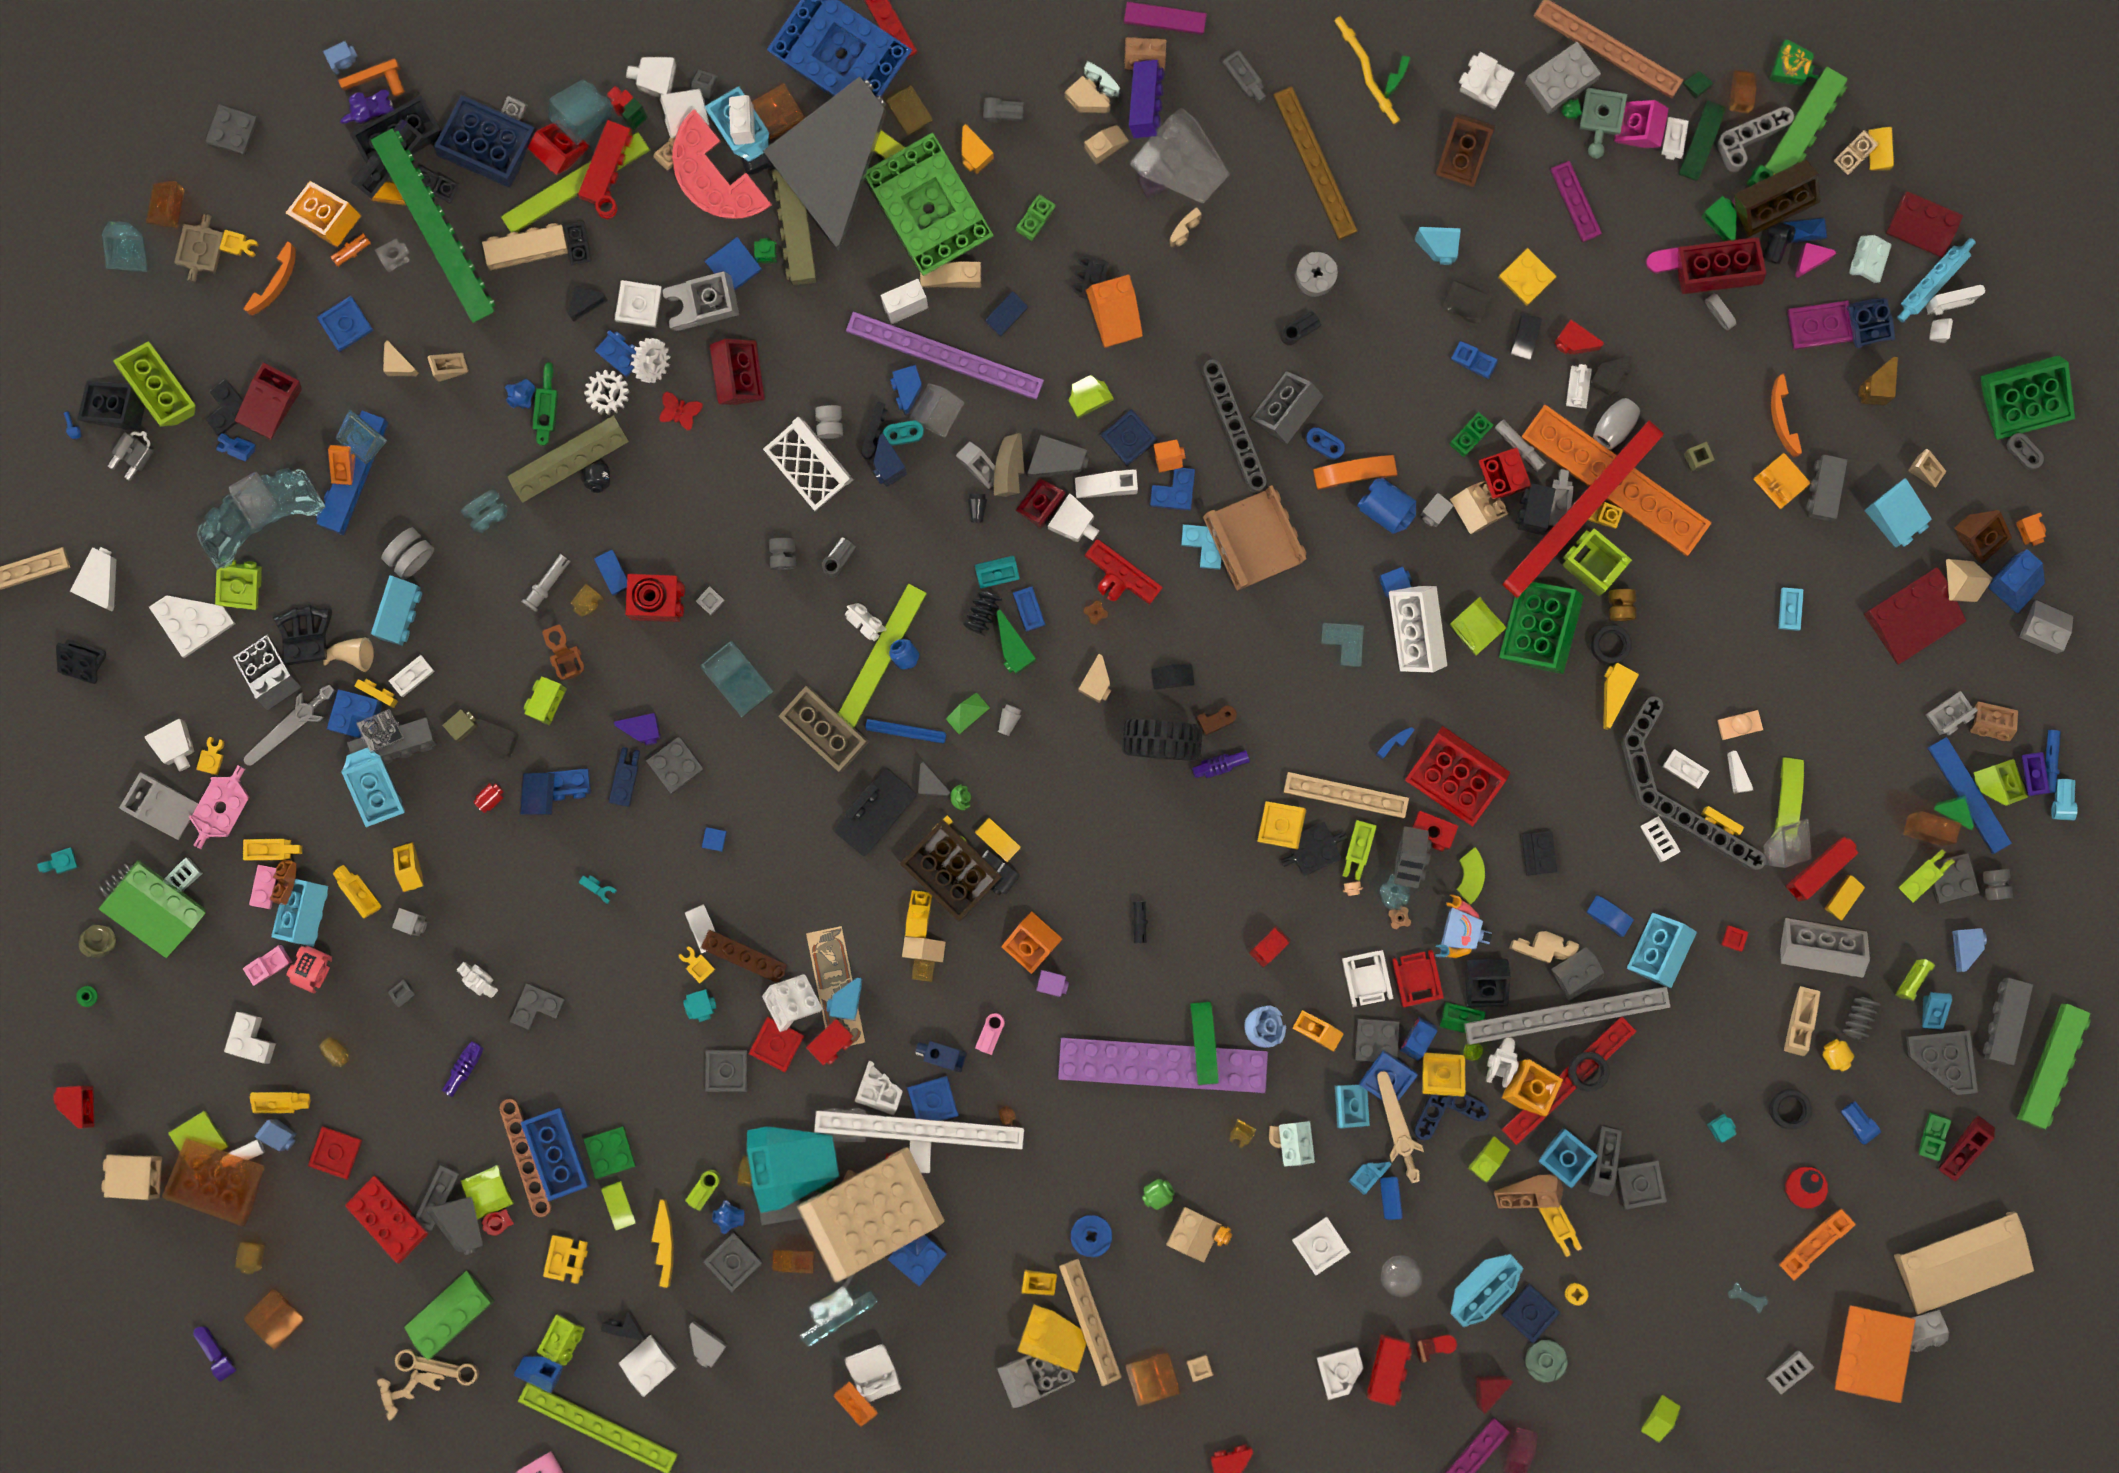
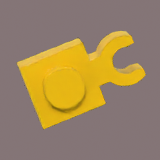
M225 230L219 249L241 256L242 251H244L248 256L255 257L256 254L249 251V248L252 245L258 246L259 244L254 240L245 241V235Z
M209 737L207 740L208 751H201L196 770L218 775L223 760V755L218 754V752L224 747V741L219 740V744L214 747V738Z
M688 946L687 949L690 951V956L685 958L680 954L679 958L690 964L686 969L701 984L716 969L702 954L696 958L694 949Z

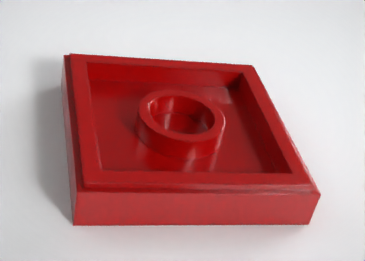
M767 1017L749 1054L786 1073L805 1035L791 1028L780 1032L775 1021Z
M323 1126L308 1166L348 1180L362 1140Z

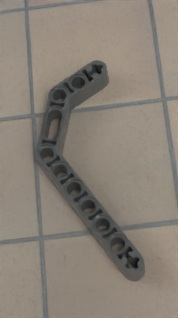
M1650 697L1645 700L1621 741L1637 803L1642 808L1659 816V818L1748 870L1755 871L1763 868L1766 864V857L1762 852L1657 791L1644 741L1663 710V702L1658 697ZM1655 703L1654 707L1656 709L1651 711L1649 715H1646L1651 708L1648 704ZM1639 719L1646 721V729L1643 730L1638 727ZM1629 737L1636 739L1637 744L1635 747L1628 745L1627 740ZM1635 756L1640 757L1647 777L1645 783H1640L1637 779L1633 764ZM1644 793H1649L1652 796L1651 803H1646L1643 800ZM1663 803L1668 804L1670 807L1668 814L1661 811ZM1682 813L1688 818L1686 824H1682L1679 821V815ZM1698 824L1705 826L1706 832L1704 835L1697 832ZM1717 834L1721 835L1724 839L1722 845H1717L1715 842ZM1734 845H1738L1741 848L1740 856L1733 853ZM1757 857L1756 861L1759 862V864L1753 865L1754 861L1750 858Z

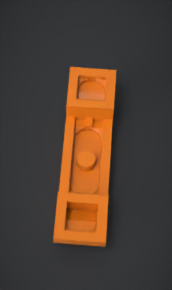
M287 241L278 255L277 259L282 265L262 296L254 292L244 307V310L251 316L270 305L287 284L296 256V248Z
M1782 374L1776 378L1772 389V419L1777 435L1786 450L1793 457H1798L1802 453L1798 433L1789 434L1781 399L1789 394L1785 376Z
M1387 455L1314 469L1317 490L1335 487L1339 484L1397 476L1394 455Z
M1839 1209L1807 1235L1779 1265L1795 1280L1809 1268L1808 1265L1838 1238H1842L1856 1224L1842 1209Z

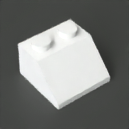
M652 1335L646 1338L619 1363L630 1382L643 1397L678 1367Z

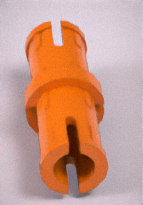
M362 233L351 243L347 242L344 244V248L330 257L339 267L352 256L356 257V253L370 245L371 242Z

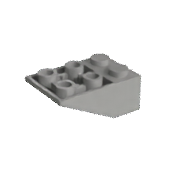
M140 772L119 808L179 840L190 822L189 816L193 815L198 803L153 777Z
M1030 1355L997 1368L1013 1408L1024 1406L1075 1382L1071 1370Z

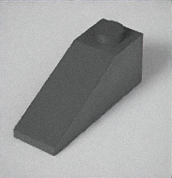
M1604 1126L1601 1127L1595 1152L1598 1157L1593 1162L1588 1192L1609 1197L1616 1181L1622 1131Z

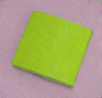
M207 1111L200 1113L168 1133L191 1168L198 1166L229 1147L220 1130L216 1129Z

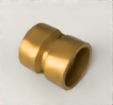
M1616 589L1609 591V603L1612 604V607L1609 609L1611 621L1637 619L1636 607L1633 606V603L1636 602V590Z

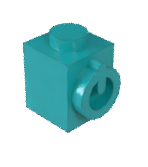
M707 989L686 995L687 999L683 1000L689 1020L698 1019L699 1022L711 1019L710 1015L715 1014L716 1002L713 996L710 997Z

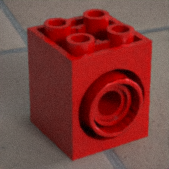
M628 574L626 616L630 620L680 622V617L684 616V605L681 604V596L684 597L685 584L682 583L678 576ZM651 595H656L653 601H648Z

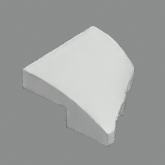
M869 1061L855 1102L894 1115L902 1090L897 1085L892 1084L885 1074L882 1075L874 1067V1063Z

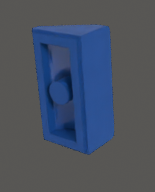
M1381 1178L1384 1218L1386 1220L1401 1219L1402 1210L1398 1178Z

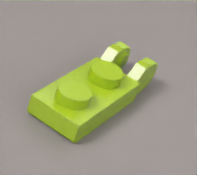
M1356 820L1342 876L1347 877L1349 875L1351 862L1359 864L1355 873V880H1360L1363 867L1368 859L1376 825Z
M1943 849L1931 860L1929 859L1899 887L1913 903L1944 875V872L1955 862L1953 859H1950L1941 869L1934 864L1946 853Z

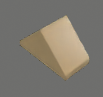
M387 340L384 344L383 372L387 376H417L419 373Z
M463 353L428 356L433 376L438 382L468 372Z
M1928 449L1918 455L1908 470L1934 488L1937 487L1946 473V470Z
M905 937L902 957L943 962L946 942Z

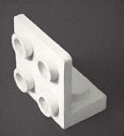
M804 974L770 985L762 996L780 1032L787 1030L794 1020L822 1010V1006Z

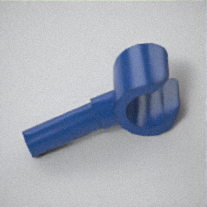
M65 412L68 436L71 439L81 438L80 427H73L69 412Z

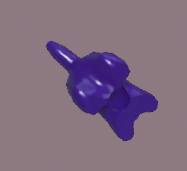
M381 90L368 98L363 93L353 94L349 98L351 113L341 119V123L345 124L355 121L356 123L363 124L374 117L393 111L394 108L391 101L386 99L389 96V91Z

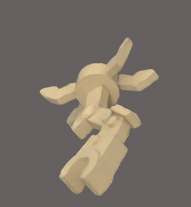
M414 1370L406 1388L393 1393L389 1389L390 1382L388 1380L378 1379V1386H382L380 1392L383 1404L389 1412L387 1414L388 1420L393 1419L398 1411L393 1406L394 1399L401 1397L413 1399L414 1395L411 1394V1391L418 1382L434 1390H441V1387L435 1384V1380L437 1378L444 1380L445 1376L431 1372L418 1373V1370Z

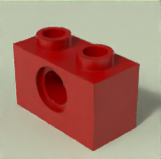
M1419 811L1412 828L1428 831L1429 827H1435L1438 830V836L1432 838L1428 835V839L1433 844L1432 848L1441 852L1444 849L1449 850L1458 825Z

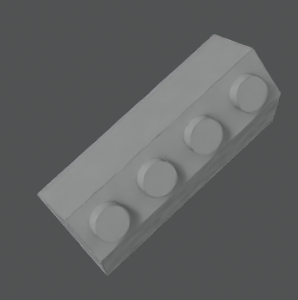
M1785 918L1780 948L1781 964L1864 977L1870 961L1866 931Z

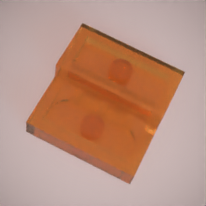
M784 83L752 101L754 110L769 132L770 140L805 119Z
M273 1288L243 1320L275 1350L304 1321V1317L290 1306L289 1301Z
M1169 1353L1149 1357L1148 1359L1126 1365L1137 1406L1180 1394Z

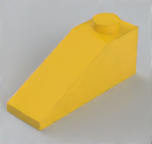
M1616 663L1613 667L1609 666L1604 675L1607 678L1604 683L1603 728L1605 730L1611 728L1639 675L1619 663Z

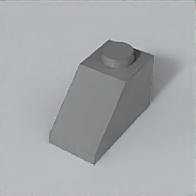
M969 442L956 457L987 489H990L994 485L995 465L980 448Z
M693 1321L689 1327L694 1356L698 1358L696 1361L706 1368L707 1366L713 1367L728 1345Z

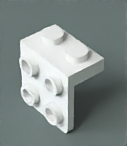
M884 1345L875 1346L846 1358V1365L856 1384L857 1390L867 1402L874 1401L877 1398L892 1394L901 1389L898 1374Z

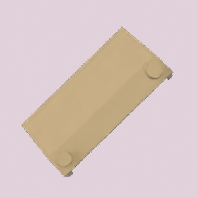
M2007 1212L2006 1217L1910 1253L1894 1255L1917 1315L2034 1271L2025 1232L2017 1213Z

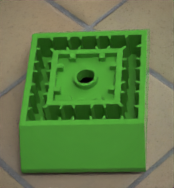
M934 133L929 134L867 170L865 179L913 263L923 276L994 237ZM931 204L935 207V210L931 214H926L923 211L924 206Z

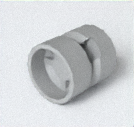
M828 405L815 408L816 421L820 422L816 425L817 438L832 439L842 437L843 425L839 422L842 418L841 406Z

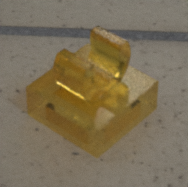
M914 959L912 979L932 982L935 961Z
M1238 1119L1230 1133V1142L1237 1138L1241 1141L1239 1147L1242 1148L1245 1144L1248 1145L1256 1129Z

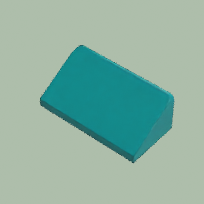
M1014 556L975 565L980 589L1020 579Z

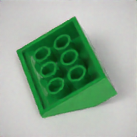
M2059 355L1981 376L1983 396L1997 440L2075 419L2069 362Z
M1532 582L1518 598L1515 597L1499 658L1544 671L1564 674L1584 595L1575 589Z

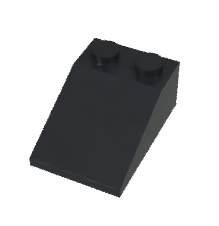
M86 381L78 420L120 429L140 430L145 405L130 384Z

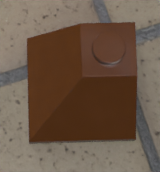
M1999 510L1968 515L1954 528L1960 542L1981 564L1987 561L2012 538Z

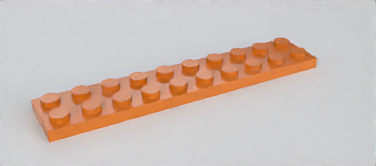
M1547 405L1543 406L1521 437L1526 443L1533 446L1561 468L1569 470L1571 475L1588 487L1617 456ZM1635 468L1606 499L1616 507L1623 509V512L1686 557L1711 525L1710 521Z

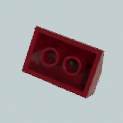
M1907 191L1899 201L1886 234L1942 258L1958 230L1963 215Z
M723 339L711 344L710 352L718 404L737 405L765 400L756 341Z

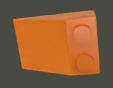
M1129 275L1094 284L1086 289L1104 348L1143 336L1136 295Z

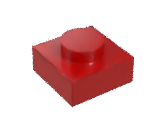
M1727 926L1721 946L1742 952L1748 932Z

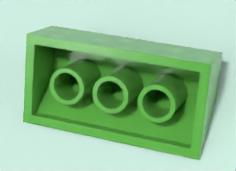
M466 1270L404 1328L414 1346L427 1360H430L495 1301Z

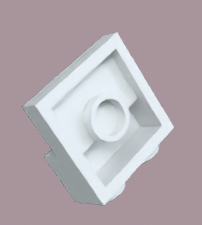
M1480 52L1478 56L1474 55L1468 65L1471 67L1469 73L1464 72L1459 81L1462 86L1459 91L1495 110L1514 76V72L1497 64V60Z

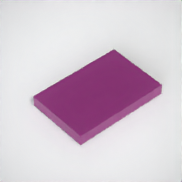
M1849 301L1788 309L1793 349L1853 342L1849 311L1846 309Z

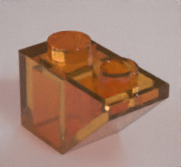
M773 1249L772 1271L814 1273L815 1251Z

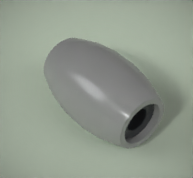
M1622 398L1614 403L1600 418L1593 438L1609 450L1622 443L1637 423L1640 414L1639 407L1627 398Z

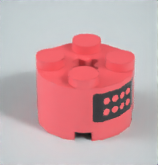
M301 946L296 955L298 959L295 965L290 966L287 976L290 977L291 984L311 993H316L314 988H320L330 969L326 965L328 961L332 962V956L310 946L306 948Z

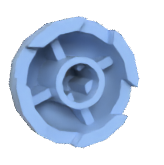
M1271 1005L1258 1007L1250 1012L1245 1020V1033L1248 1039L1254 1045L1263 1048L1273 1047L1281 1043L1286 1032V1025H1283L1280 1017L1282 1013Z

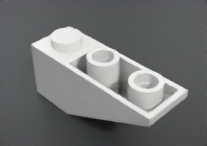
M1136 470L1113 471L1075 478L1076 498L1137 494Z

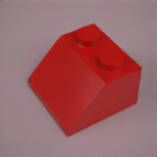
M562 119L536 131L528 146V149L555 175L569 169L589 148V145Z
M93 1086L57 1087L53 1097L54 1104H57V1109L77 1128L95 1127Z

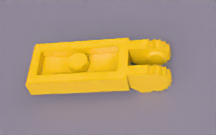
M1561 1205L1560 1207L1538 1208L1556 1243H1559L1566 1257L1571 1254L1563 1240L1570 1237L1574 1248L1578 1251L1582 1249L1575 1236L1576 1232Z

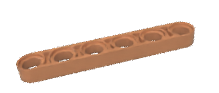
M507 1099L501 1103L500 1113L531 1210L534 1215L544 1217L551 1212V1202L546 1197L529 1146L525 1154H520L517 1151V1145L520 1142H525L527 1145L528 1143L523 1129L519 1134H514L511 1131V1125L514 1122H523L524 1118L519 1103L516 1100ZM508 1102L515 1105V1112L510 1115L504 1110ZM526 1162L534 1164V1171L531 1174H527L523 1170ZM535 1181L541 1185V1190L537 1194L530 1191V1184ZM540 1201L545 1202L547 1205L546 1212L542 1214L536 1210V1205Z

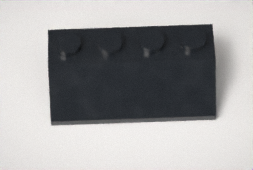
M422 95L350 133L365 163L376 151L370 140L392 128L394 129L401 119L423 135L410 151L411 154L438 140L442 130Z

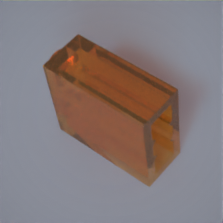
M1920 811L1908 816L1903 834L1936 845L1947 846L1956 843L1962 823Z

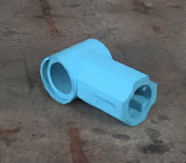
M2057 779L2055 801L2051 808L2052 819L2072 821L2076 819L2077 804L2074 802L2075 780Z

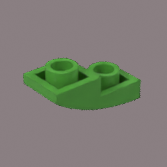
M1039 194L1028 208L1026 215L1017 225L1015 231L1033 241L1056 205Z

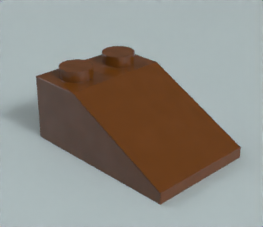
M1457 113L1436 175L1474 187L1495 126Z

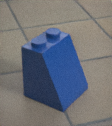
M2026 549L2008 561L1992 579L1988 588L2012 610L2019 613L2045 584L2043 563Z

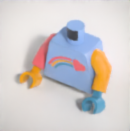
M1450 894L1453 897V903L1447 902L1446 905L1453 908L1449 909L1441 945H1436V947L1441 949V953L1435 954V956L1459 958L1470 954L1472 950L1476 949L1478 942L1489 944L1492 932L1481 930L1483 921L1479 919V914L1468 903L1462 901L1459 896Z

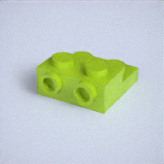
M225 559L224 562L219 563L216 571L215 605L256 610L258 608L259 588L261 587L262 567L256 566V562L252 561L236 564L234 559Z

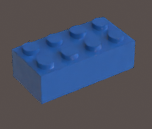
M558 1108L520 1122L548 1201L591 1186L564 1108Z

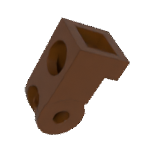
M1224 706L1218 713L1206 717L1205 713L1198 715L1196 720L1203 729L1202 732L1205 737L1232 724L1236 719L1237 713L1232 706Z

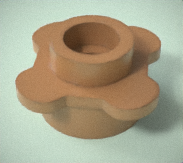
M1401 907L1399 910L1391 909L1388 915L1391 917V927L1393 929H1398L1400 926H1410L1411 920L1408 918L1409 910L1407 907Z

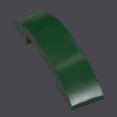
M1709 100L1706 101L1679 175L1698 181L1716 138L1726 107Z

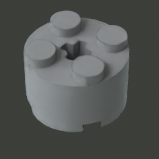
M1321 252L1309 253L1301 259L1295 273L1298 287L1309 296L1315 297L1326 294L1332 289L1337 279V264L1327 254ZM1316 271L1320 272V276L1317 278L1313 277Z

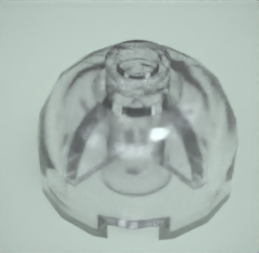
M1404 1255L1393 1256L1388 1259L1382 1267L1380 1274L1381 1283L1385 1290L1397 1297H1408L1414 1294L1421 1286L1423 1278L1422 1270L1418 1263L1411 1257Z

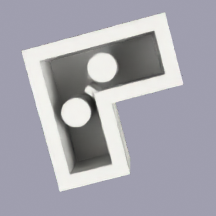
M236 1012L224 1052L260 1063H270L276 1043L256 1038L262 1021L261 1017L244 1012Z

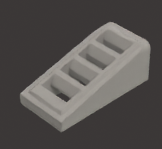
M1796 1351L1766 1379L1779 1394H1783L1814 1367L1801 1352ZM1797 1360L1804 1366L1802 1369L1796 1364ZM1792 1365L1793 1368H1794L1798 1373L1795 1375V1374L1788 1368L1789 1366ZM1784 1370H1785L1786 1373L1791 1377V1379H1790L1789 1381H1788V1379L1782 1374V1372H1783ZM1777 1376L1785 1383L1783 1386L1775 1379Z

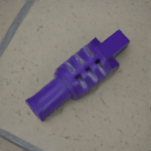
M1244 750L1230 756L1223 754L1201 761L1202 765L1194 767L1192 771L1195 778L1206 776L1207 779L1230 772L1232 767L1250 763L1247 751Z
M471 1041L461 1053L460 1058H458L451 1069V1077L444 1088H442L443 1092L453 1097L462 1081L465 1082L483 1052L484 1048L481 1045Z

